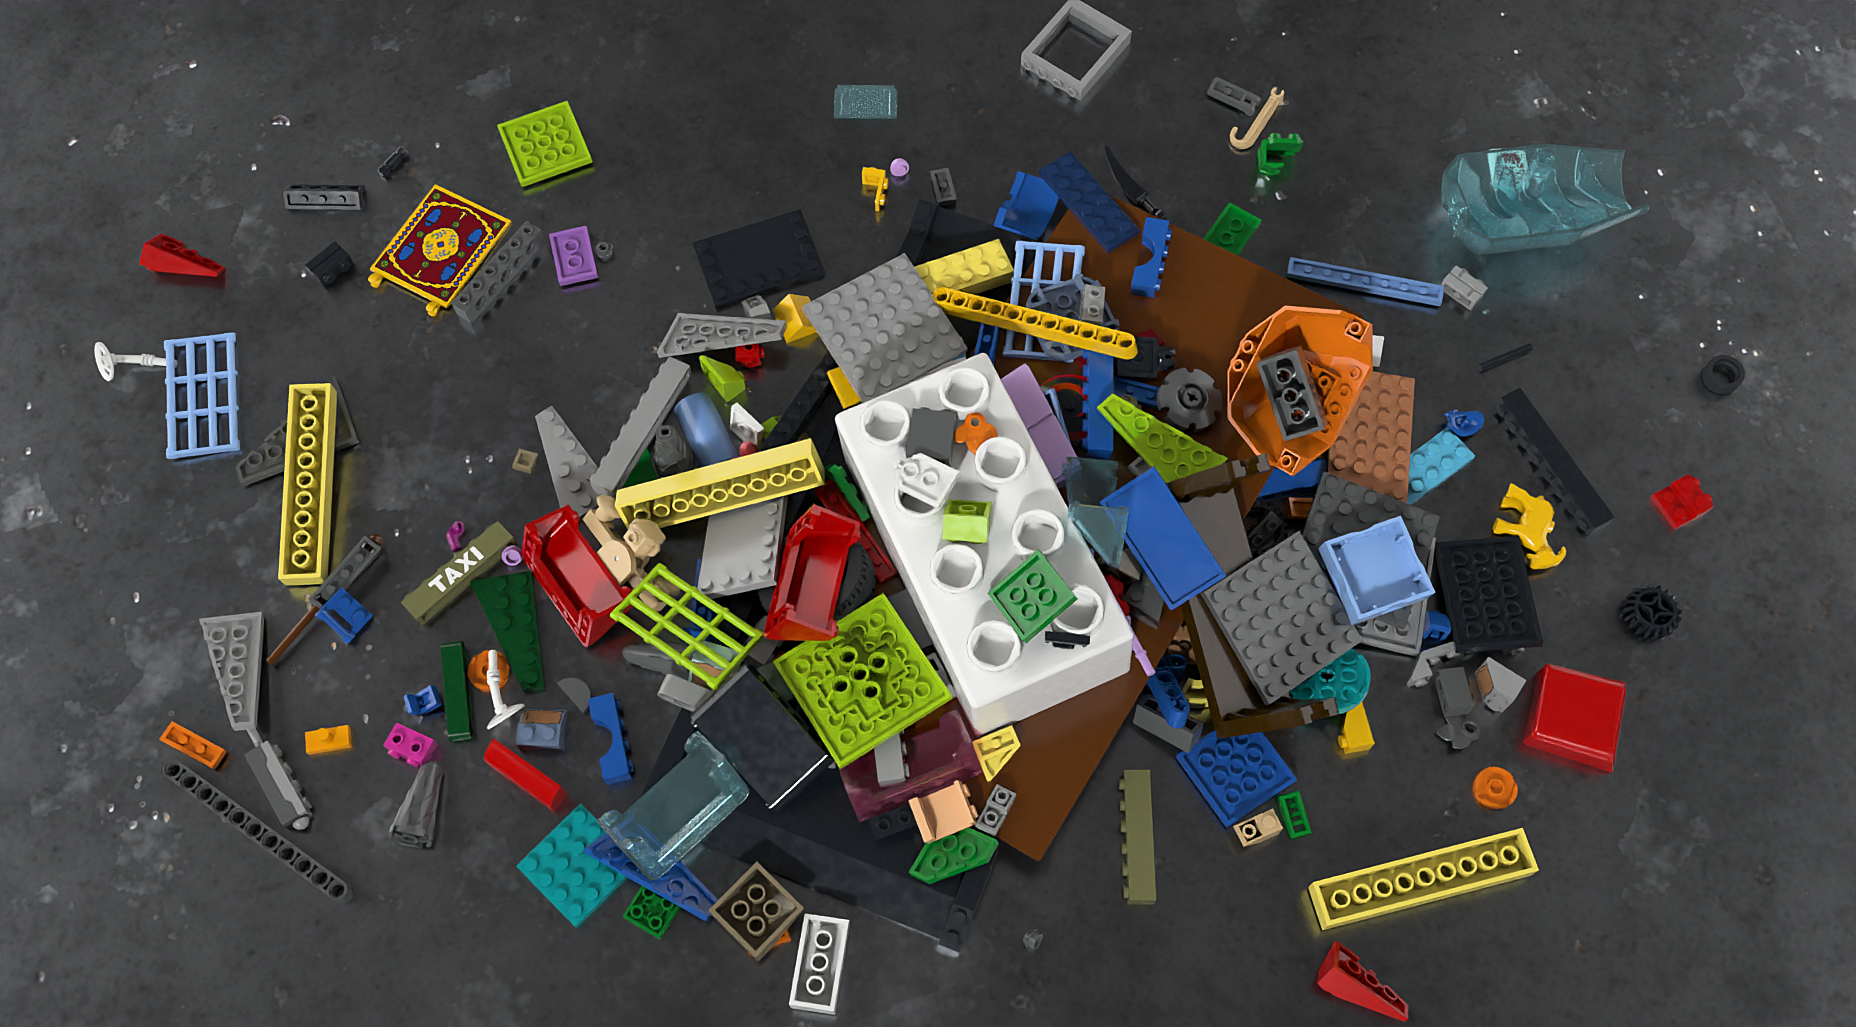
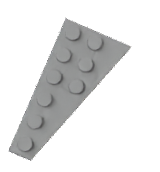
M678 313L657 354L659 358L781 340L787 329V323L783 320Z
M550 406L535 416L560 508L569 505L573 511L575 510L578 513L581 521L590 509H597L599 507L597 497L600 494L593 492L590 483L591 475L593 472H597L599 468L553 406Z
M262 612L199 619L234 731L257 728L265 616Z

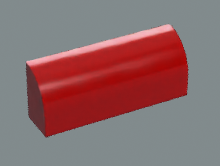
M493 738L484 754V761L487 765L555 812L568 795L565 790Z

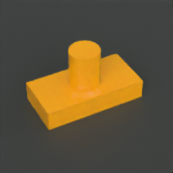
M350 726L320 728L319 730L305 732L306 753L311 755L352 747Z

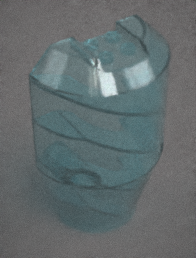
M1538 144L1456 155L1444 170L1442 177V208L1448 212L1454 232L1453 237L1476 256L1571 245L1633 217L1645 215L1650 205L1645 204L1632 209L1626 201L1622 187L1624 149L1611 150Z

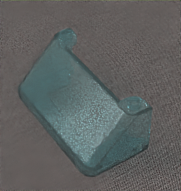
M1067 456L1066 463L1062 464L1061 476H1065L1069 502L1068 518H1071L1075 527L1109 567L1119 568L1129 509L1127 506L1112 508L1102 507L1100 504L1101 500L1116 491L1117 477L1115 476L1118 463L1117 461Z
M698 730L685 743L684 749L688 755L622 815L617 810H610L597 820L598 824L649 880H656L667 872L740 805L749 794L748 786L728 760Z

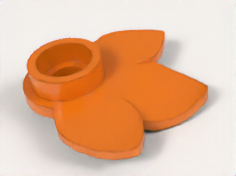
M978 412L968 414L964 424L960 425L955 431V443L966 442L968 449L974 455L982 443L990 438L998 437L995 427L986 423L985 417ZM977 419L979 425L973 426L971 421Z

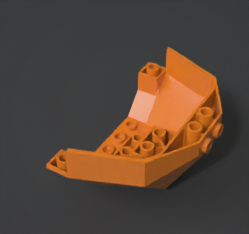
M1284 306L1246 333L1228 369V420L1256 455L1267 453L1270 465L1276 466L1289 475L1294 476L1334 445L1373 370L1372 324L1342 310ZM1301 345L1328 425L1324 430L1284 441L1257 362L1263 357ZM1284 370L1282 375H1287L1288 377L1289 373ZM1292 390L1289 391V394H1293L1295 397L1296 393ZM1296 411V414L1300 413L1301 416L1303 415L1302 411Z

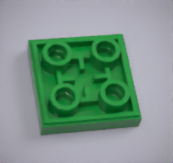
M641 886L622 917L661 940L681 907Z

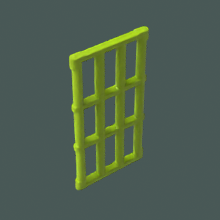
M658 563L643 581L610 613L612 619L617 622L620 621L644 638L646 643H651L674 659L676 664L690 670L707 682V685L714 690H717L722 685L725 679L764 638V632L758 628H753L732 614L727 607H722L698 591L697 587H692L670 572L661 563ZM660 574L685 591L686 594L677 601L651 582ZM646 589L672 607V609L665 616H662L637 597ZM693 597L718 615L709 623L685 605ZM631 604L656 621L657 624L649 632L622 612ZM679 612L704 630L694 638L672 623L671 620ZM723 619H726L753 639L744 647L716 627ZM663 628H666L689 644L682 654L656 637ZM711 634L739 654L730 663L702 642ZM695 650H698L724 668V670L715 678L689 660L688 657Z

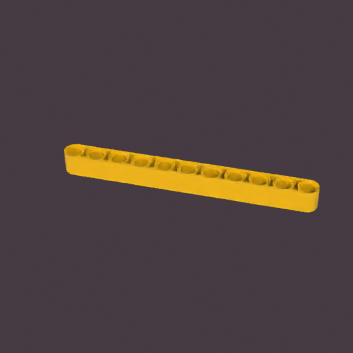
M945 287L938 288L933 292L934 301L939 304L945 314L1122 359H1133L1138 353L1135 338L1130 333Z

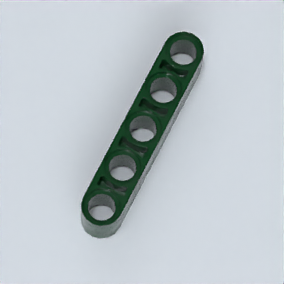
M461 640L441 644L440 651L447 733L449 741L452 743L473 739V725L464 642Z

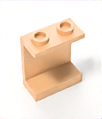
M956 780L952 786L923 798L915 797L909 800L925 843L929 844L976 824L978 813L975 806L969 803L967 797L970 796V792L966 784L962 785V782Z

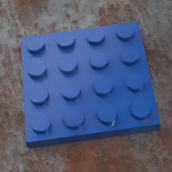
M1214 730L1200 739L1189 753L1182 751L1176 755V759L1226 828L1297 781V778L1262 732L1217 739Z

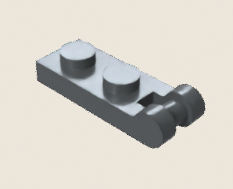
M1215 77L1207 91V95L1244 111L1248 116H1253L1256 107L1261 103L1259 96L1218 77Z

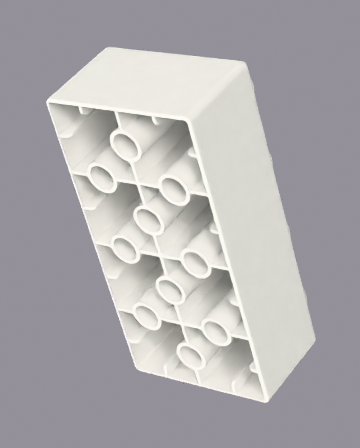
M980 353L836 415L835 422L845 462L864 502L870 510L869 513L903 585L911 595L933 642L937 657L950 680L957 699L976 737L982 738L1119 677L1130 670L1133 631L987 354ZM926 407L938 411L948 409L956 412V429L964 424L968 414L978 412L985 417L986 423L995 427L998 437L990 438L982 443L975 455L968 449L966 442L955 443L954 440L951 468L960 471L940 508H936L899 490L891 461L906 459L913 408ZM973 419L971 421V424L973 426L979 425V421L977 419ZM948 499L992 502L987 543L972 544L970 541L952 543L942 539L943 513ZM1039 549L1078 600L1028 643H1025L987 593ZM1045 631L1090 636V644L1084 648L1082 645H1074V649L1055 648L1052 646V642H1045Z

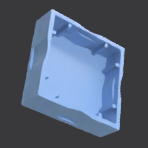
M1401 516L1375 524L1364 531L1352 532L1328 540L1318 548L1342 605L1348 614L1351 625L1423 601L1435 593L1425 568L1415 553L1412 539Z

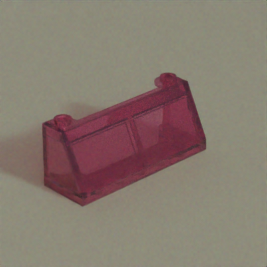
M957 709L944 714L940 718V727L902 741L906 743L907 755L903 756L904 764L908 763L910 776L906 777L904 782L880 788L875 752L856 759L842 769L838 767L859 822L907 804L909 800L915 797L922 798L952 786L956 780L962 782L983 773L974 745Z

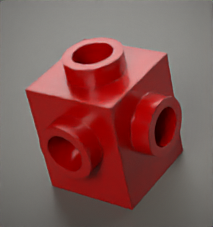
M760 343L735 347L738 367L746 366L752 368L761 365V358H764L765 355L764 346H760Z

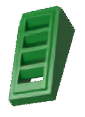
M1296 790L1275 796L1290 839L1312 833L1300 791ZM1289 799H1293V800H1294V803H1290V804H1287V805H1286V802H1285L1286 800H1289ZM1290 808H1297V811L1295 812H1288V809ZM1300 816V820L1291 822L1290 818ZM1303 824L1304 828L1293 829V826Z

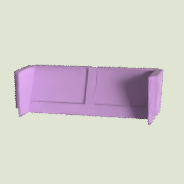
M1025 363L1003 377L1001 381L1057 488L1060 489L1079 480L1082 467L1029 366Z

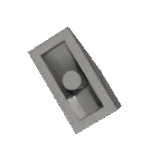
M759 294L741 301L748 318L772 320L767 303Z

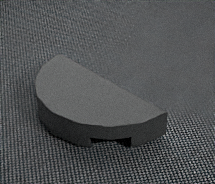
M566 678L557 682V685L580 711L585 714L589 710L588 699L591 698V691L587 684L576 678Z

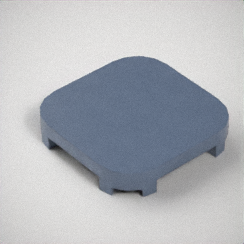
M1075 274L1074 279L1042 289L1040 286L1033 289L1027 299L1025 308L1079 321L1081 295L1085 284L1101 286L1098 280L1094 281L1084 277L1083 274ZM1104 299L1101 326L1118 330L1120 326L1119 321L1114 319ZM1037 337L1043 351L1053 360L1061 362L1070 361L1083 355V348Z

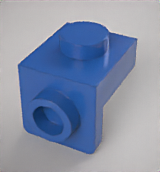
M434 685L426 687L415 695L406 694L404 696L405 706L410 715L425 716L442 705L437 687Z

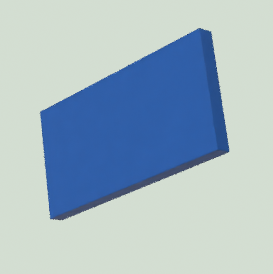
M1155 466L1100 501V504L1170 610H1173L1226 577V573Z

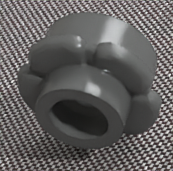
M601 241L595 246L594 252L600 259H608L612 256L613 246L609 242Z
M1034 928L1032 931L1028 930L1026 932L1023 942L1027 949L1036 950L1039 947L1043 935L1038 932V929Z

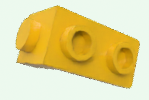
M863 167L862 184L878 186L875 211L879 212L880 206H884L885 194L883 192L884 189L887 190L889 178H886L885 170Z

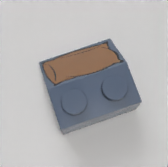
M524 709L518 722L516 746L521 752H564L568 711Z

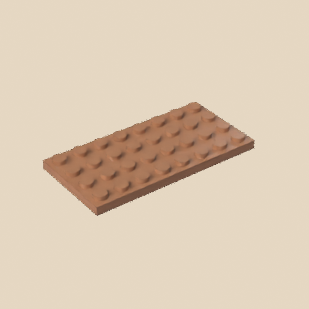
M1371 372L1334 445L1328 448L1327 473L1407 503L1415 378Z

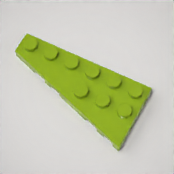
M1113 393L1096 408L1150 468L1156 467L1166 483L1221 465L1228 460L1227 457L1219 455L1212 451L1211 448L1194 441L1186 434L1166 423H1162L1155 419L1154 416L1139 410Z

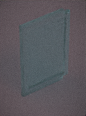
M838 85V89H835L834 118L896 119L897 90L894 89V85Z

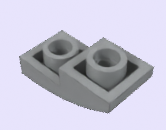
M997 784L987 800L986 807L977 820L975 827L995 837L1017 794Z

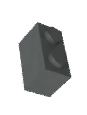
M1464 667L1439 669L1434 677L1444 717L1469 714L1475 706V697L1470 693V679L1468 674H1465Z

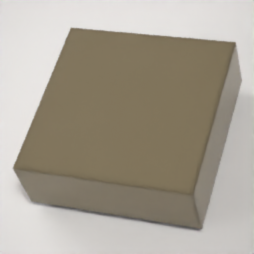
M519 448L512 467L513 469L532 474L539 455L538 453Z

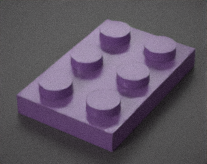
M587 226L549 234L560 286L598 278Z

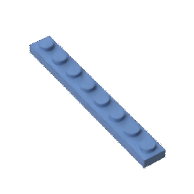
M1290 257L1287 277L1430 305L1440 306L1443 299L1444 286L1294 257Z

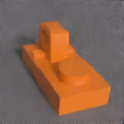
M1287 498L1285 500L1287 507L1284 511L1285 517L1306 520L1313 498Z

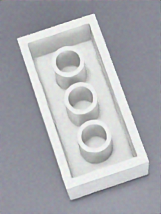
M812 914L804 915L789 1001L791 1008L832 1015L836 1014L850 929L849 920Z

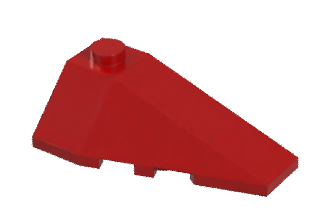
M162 233L143 244L139 264L145 266L150 271L217 277L226 270L225 267L212 259L198 256V251L195 249H186L184 247L185 243Z
M1335 941L1318 970L1317 984L1323 990L1330 992L1338 998L1406 1022L1408 1020L1409 1005L1388 985L1382 986L1371 969L1367 971L1358 963L1360 958L1338 941Z

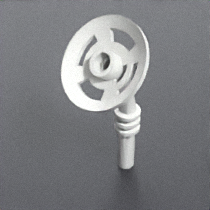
M102 342L95 344L96 362L100 373L107 381L113 379L114 365H117V363H140L141 365H150L152 367L154 365L166 366V358H158L155 355L150 356L149 354L115 355L114 353L110 354ZM174 360L175 368H176V367H177V364H178V361H177V360Z
M496 650L488 652L489 670L487 671V684L490 685L493 704L496 709L494 710L496 715L487 726L488 730L525 706L524 704H516L507 707L506 704H502L498 685L500 683V671L497 666Z

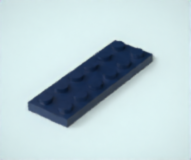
M1071 151L1039 170V175L1107 253H1110L1139 234L1140 229Z

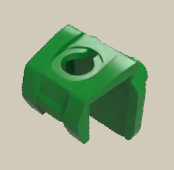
M1272 133L1267 139L1262 140L1261 146L1257 151L1259 172L1266 176L1280 174V170L1277 169L1283 168L1284 163H1266V155L1294 156V153L1299 152L1303 146L1300 135L1290 134L1288 138H1282L1279 133Z

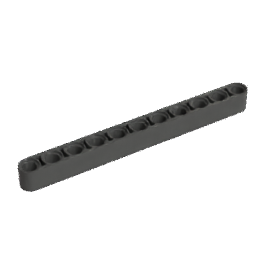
M171 760L165 764L163 774L169 780L320 891L340 904H345L352 899L354 891L349 884L178 760ZM180 768L179 773L174 776L175 770ZM193 780H196L195 785L193 787H190V783ZM212 791L211 797L206 799V795ZM228 803L227 809L222 811L223 805ZM245 815L244 820L238 823L239 817ZM258 827H261L260 833L254 835V831ZM274 839H278L277 844L271 848V842ZM294 851L293 857L287 860L288 853ZM307 863H311L310 869L304 872V866ZM327 875V881L320 884L321 877ZM344 887V893L337 897L338 889Z

